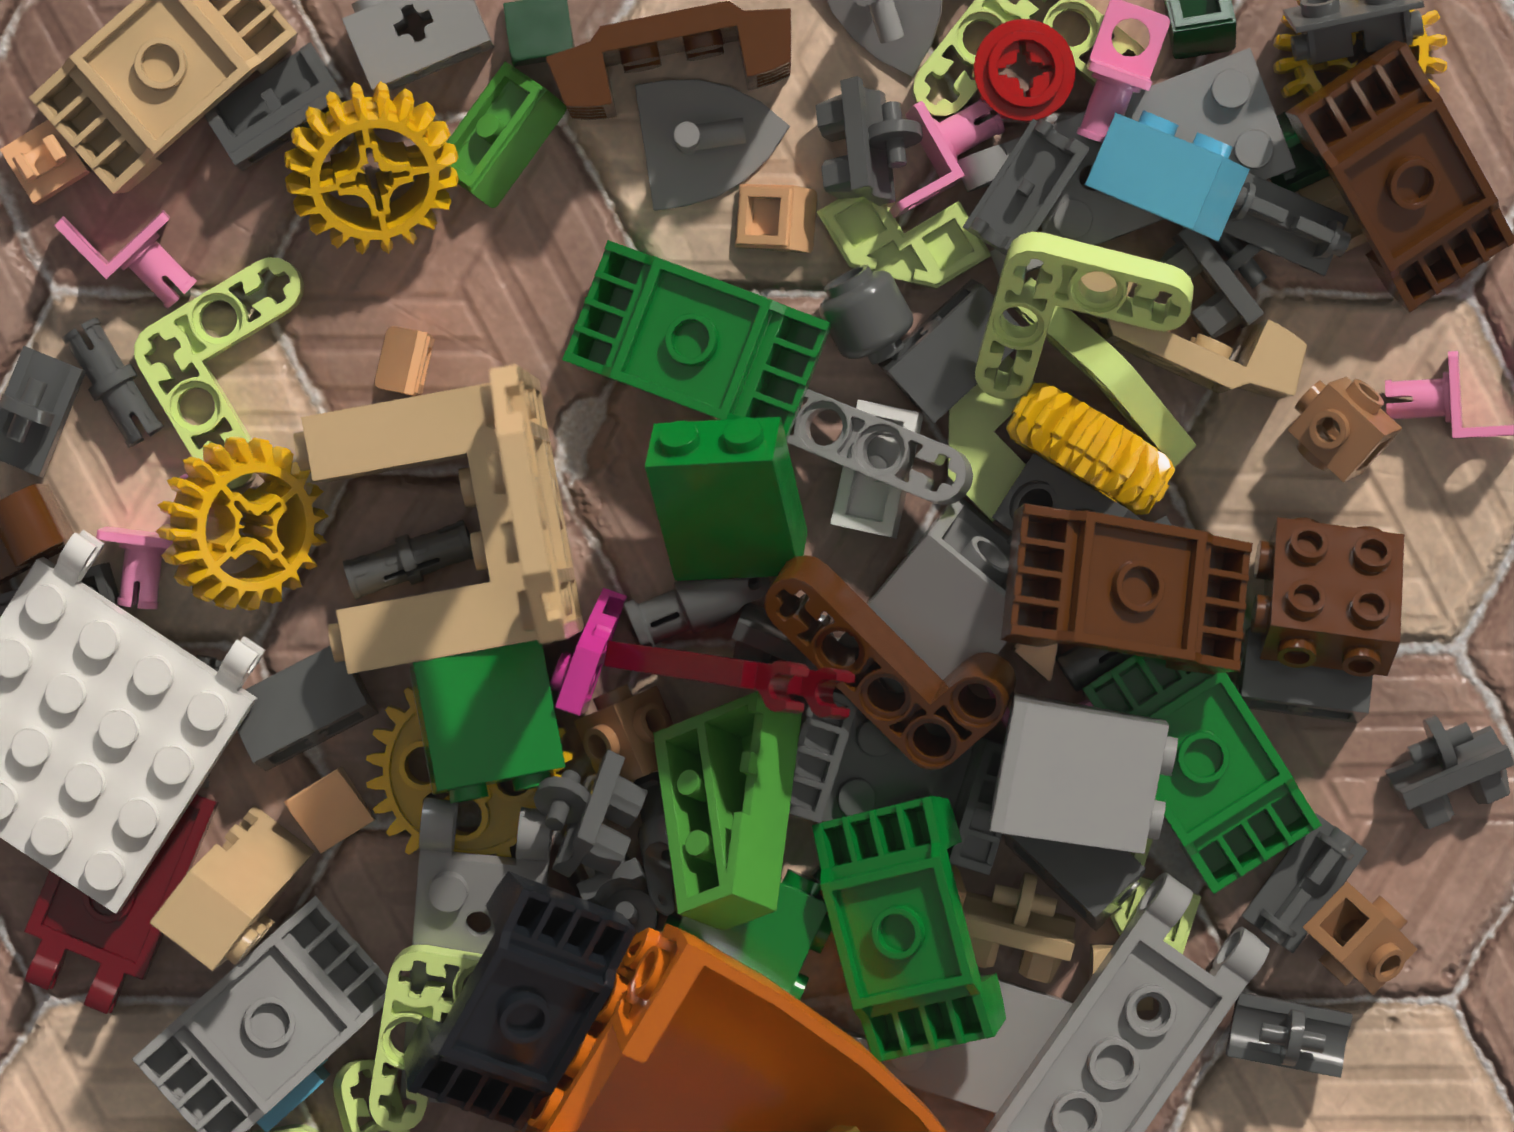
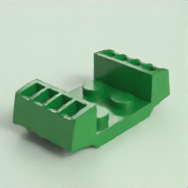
M608 240L562 360L623 385L627 384L719 420L742 417H781L786 441H788L832 327L831 323L772 299Z
M1133 655L1083 687V695L1092 703L1093 707L1166 720L1169 724L1167 736L1178 738L1176 758L1172 775H1159L1155 800L1166 802L1164 818L1180 841L1181 849L1204 884L1213 894L1322 825L1227 673L1205 674L1165 668L1166 660Z
M928 796L813 824L812 829L821 867V890L852 1008L861 1020L871 1054L882 1062L995 1037L1006 1020L1004 1002L997 973L982 977L979 974L947 852L948 848L962 842L949 799Z

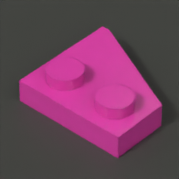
M603 588L577 643L574 654L567 651L565 654L561 653L550 683L551 690L560 693L556 708L579 716L587 712L605 662L607 641H612L624 603L627 599L626 595Z

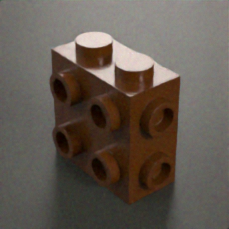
M1277 517L1270 541L1260 540L1258 543L1254 564V578L1264 580V594H1256L1251 615V632L1261 634L1260 659L1278 661L1285 666L1293 668L1315 666L1344 670L1350 675L1359 677L1371 675L1388 676L1401 638L1404 534L1383 532L1371 526L1353 528L1319 523L1311 518L1287 519Z

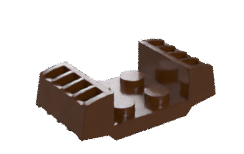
M728 0L603 25L599 27L590 42L555 53L546 58L572 119L596 120L617 117L607 68L609 66L622 64L624 73L641 72L662 66L660 56L684 51L687 61L702 60L724 54V44L738 41L747 89L749 91L774 84L790 76L791 9L744 11Z
M1391 41L1285 112L1303 147L1323 162L1370 244L1372 250L1365 255L1386 290L1409 313L1435 294L1441 293V290L1459 278L1465 277V274L1483 262L1489 261L1492 256L1507 246L1510 247L1514 244V235L1499 208V201L1443 99L1429 82L1407 43Z
M1023 504L1014 511L1001 640L1040 648L1064 643L1166 660L1165 668L1205 674L1239 672L1241 666V644L1244 636V613L1247 605L1245 603L1247 583L1249 582L1250 553H1252L1253 543L1215 536L1201 530L1097 512L1064 510Z

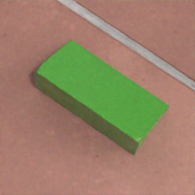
M505 61L447 140V143L456 146L458 153L457 162L450 165L457 171L459 177L458 185L490 208H496L567 110L566 105L549 90Z

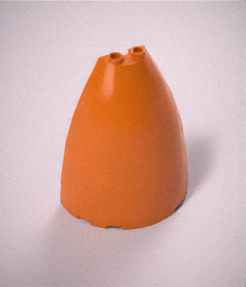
M665 924L663 932L648 927L633 937L623 957V961L616 971L613 990L551 1095L541 1100L528 1119V1125L525 1132H826L835 1126H857L860 1132H947L927 1106L860 1042L764 975L696 936L670 924Z

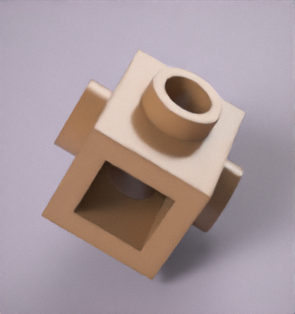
M1346 376L1327 385L1321 380L1315 383L1295 405L1294 409L1301 415L1289 427L1288 431L1299 441L1297 449L1309 463L1323 471L1331 470L1342 482H1346L1362 475L1401 431L1402 427L1381 409L1384 401L1371 386L1359 379H1354L1352 382Z
M628 684L620 686L593 698L597 710L574 720L585 752L590 758L596 774L604 754L609 749L625 757L620 776L629 781L636 780L658 770L653 733L674 725L657 685L632 695Z
M1347 881L1303 926L1326 951L1318 961L1345 987L1355 978L1372 995L1387 981L1395 978L1403 969L1405 962L1417 950L1400 931L1408 921L1380 895L1371 903Z

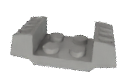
M314 896L133 1057L132 1060L196 1132H246L383 1008L388 977L342 927L339 921L324 907L322 902Z

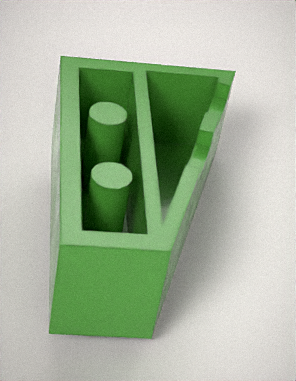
M758 691L653 733L678 914L722 931L777 911L802 712L790 714L771 711L765 706Z

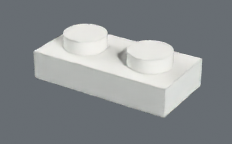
M858 399L857 409L920 434L924 414ZM888 433L880 434L873 438L868 446V460L877 469L889 468L898 459L900 446L894 435ZM843 466L830 524L897 539L907 492ZM909 469V471L904 475V477L902 478V481H904V482H908V481H909L910 469Z

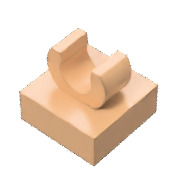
M46 120L0 149L30 200L37 206L91 173L82 157L49 120Z

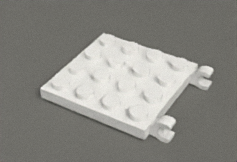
M82 530L80 534L73 533L63 548L56 565L45 557L36 560L0 617V838L117 914L129 900L258 699L243 689L242 686L266 650L243 636L241 640L237 639L232 645L217 672L81 582L105 545L85 530Z

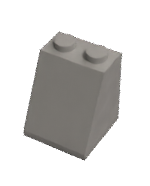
M963 498L956 503L947 505L867 602V605L942 680L974 654L983 652L997 654L1007 643V641L1001 640V630L1011 547L1006 543L1009 536ZM846 632L838 640L843 646L850 648L859 647L855 638ZM888 677L880 678L894 689L895 693L904 692L903 687L896 680Z
M1014 692L989 817L990 831L1144 854L1147 838L1155 840L1160 838L1166 802L1155 800L1159 775H1172L1178 738L1167 736L1169 724L1166 720Z

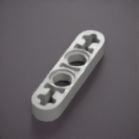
M807 389L804 398H807L808 401L802 408L800 407L794 423V434L789 436L788 444L935 504L948 505L956 503L965 497L971 488L973 480L971 464L966 456L956 449ZM832 410L837 412L842 420L841 435L832 444L818 445L811 437V423L820 412ZM884 433L892 434L899 442V457L889 468L877 469L868 460V446L876 436ZM916 445H923V448L915 456ZM914 457L935 466H941L946 458H951L948 469L956 473L954 483L952 485L942 483L937 492L932 491L935 481L929 476L910 469L913 465ZM910 469L909 481H902V478Z

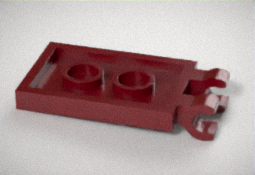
M607 641L604 662L606 667L754 689L760 693L765 706L774 712L790 714L803 712L805 703L792 701L788 694L803 696L812 713L818 717L843 720L850 715V709L836 706L833 700V692L838 683H854L855 675L848 670L829 667L810 670L807 666L799 663L776 661L769 664Z
M199 794L195 795L129 900L117 914L52 871H49L24 932L42 939L24 981L46 990L54 989L62 971L66 954L70 950L101 963L83 1005L104 1014L112 1013L121 994L126 975L128 974L141 980L146 979L164 936L160 930L150 924V921L192 869L219 802Z

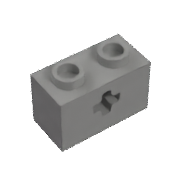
M358 0L352 4L355 13L342 18L373 92L380 81L387 84L390 92L494 48L475 0ZM416 12L423 21L430 19L434 21L424 27L426 38L419 42H415L410 34H403L401 36L399 32L408 28L406 17Z

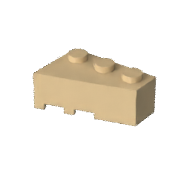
M255 805L247 812L239 825L235 824L224 837L227 841L222 847L216 843L196 863L150 921V924L212 971L226 960L236 965L241 958L244 959L249 952H252L275 923L266 914L315 852Z

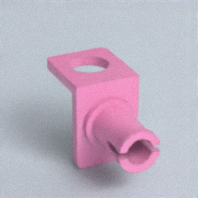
M1123 0L1109 1L1086 65L1087 69L1092 71L1091 77L1097 80L1077 134L1103 143L1115 113L1125 116L1133 92L1140 93L1141 89L1150 91L1152 85L1150 78L1170 25L1169 17ZM1129 18L1143 22L1148 28L1150 35L1149 44L1146 49L1139 55L1132 57L1124 56L1117 52L1112 43V32L1115 26L1122 20Z
M979 98L974 104L938 122L932 118L922 101L913 105L905 114L906 119L917 121L922 125L923 138L920 144L940 178L895 203L889 210L893 218L901 216L955 186L965 176L958 164L957 156L995 135L1004 133V124L999 114L979 125H975V122L988 116L990 111L993 110L988 104L981 102Z
M164 210L109 262L64 216L54 225L105 279L111 276L119 267L123 271L129 267L164 303L163 306L166 309H169L180 299V295L163 279V276H167L184 294L197 282L156 241L160 237L157 231L170 219V216Z
M1448 351L1449 372H1443V378L1405 381L1385 380V397H1413L1412 402L1386 403V413L1393 420L1445 417L1446 423H1452L1453 439L1514 436V425L1463 428L1458 351Z
M187 474L180 476V478L185 480L188 477ZM116 527L97 529L96 538L98 540L118 542L119 547L125 549L117 605L132 607V605H137L138 603L137 608L158 609L159 602H157L162 564L161 555L173 544V541L160 538L156 532Z

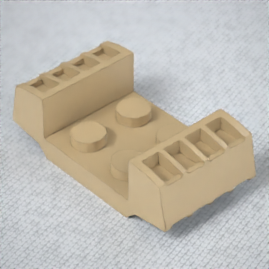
M133 0L77 49L63 66L29 98L113 194L127 193L163 164L158 158L162 152L252 73L258 70L261 74H264L280 61L296 45L298 33L269 0Z
M1099 271L1089 272L1081 278L1087 288L1097 292L1109 291L1117 285L1115 279L1109 274ZM1129 282L1127 296L1132 288L1133 282ZM1077 311L1097 324L1101 337L1110 345L1218 394L1239 388L1280 400L1294 396L1296 393L1307 344L1294 333L1271 320H1265L1252 327L1237 362L1229 359L1233 352L1231 347L1202 334H1197L1196 338L1191 337L1190 341L1170 331L1150 330Z

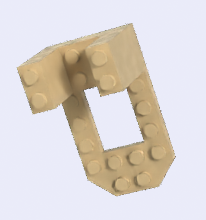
M517 364L489 369L491 383L301 417L303 432L293 434L295 453L300 471L310 470L313 482L329 483L468 457L469 467L458 469L460 487L465 507H477L481 531L470 533L472 553L476 570H488L490 582L336 610L338 623L328 625L330 645L335 663L345 661L348 674L538 640L539 643L566 639L584 630L585 627L540 380Z

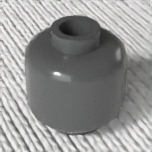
M868 264L862 265L840 275L824 287L827 296L820 304V316L823 320L831 323L832 327L829 333L843 357L859 359L867 356L871 364H877L896 355L905 347L901 337L911 328L914 319L906 300L889 272L884 270L871 271Z

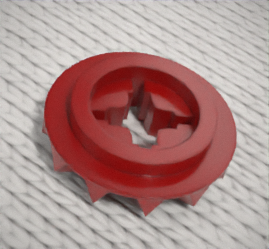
M1016 19L997 26L983 39L976 50L972 77L979 90L981 102L988 104L999 114L1000 118L1029 123L1032 119L1039 120L1052 115L1068 99L1075 81V61L1068 43L1055 29L1040 21ZM1019 45L1022 46V55H1026V62L1029 66H1038L1039 69L1049 68L1048 72H1043L1029 81L1026 97H1024V89L1020 88L1018 78H1008L1007 74L999 75L998 73L1003 72L1006 68L1012 67L1016 63L1017 54L1020 52Z

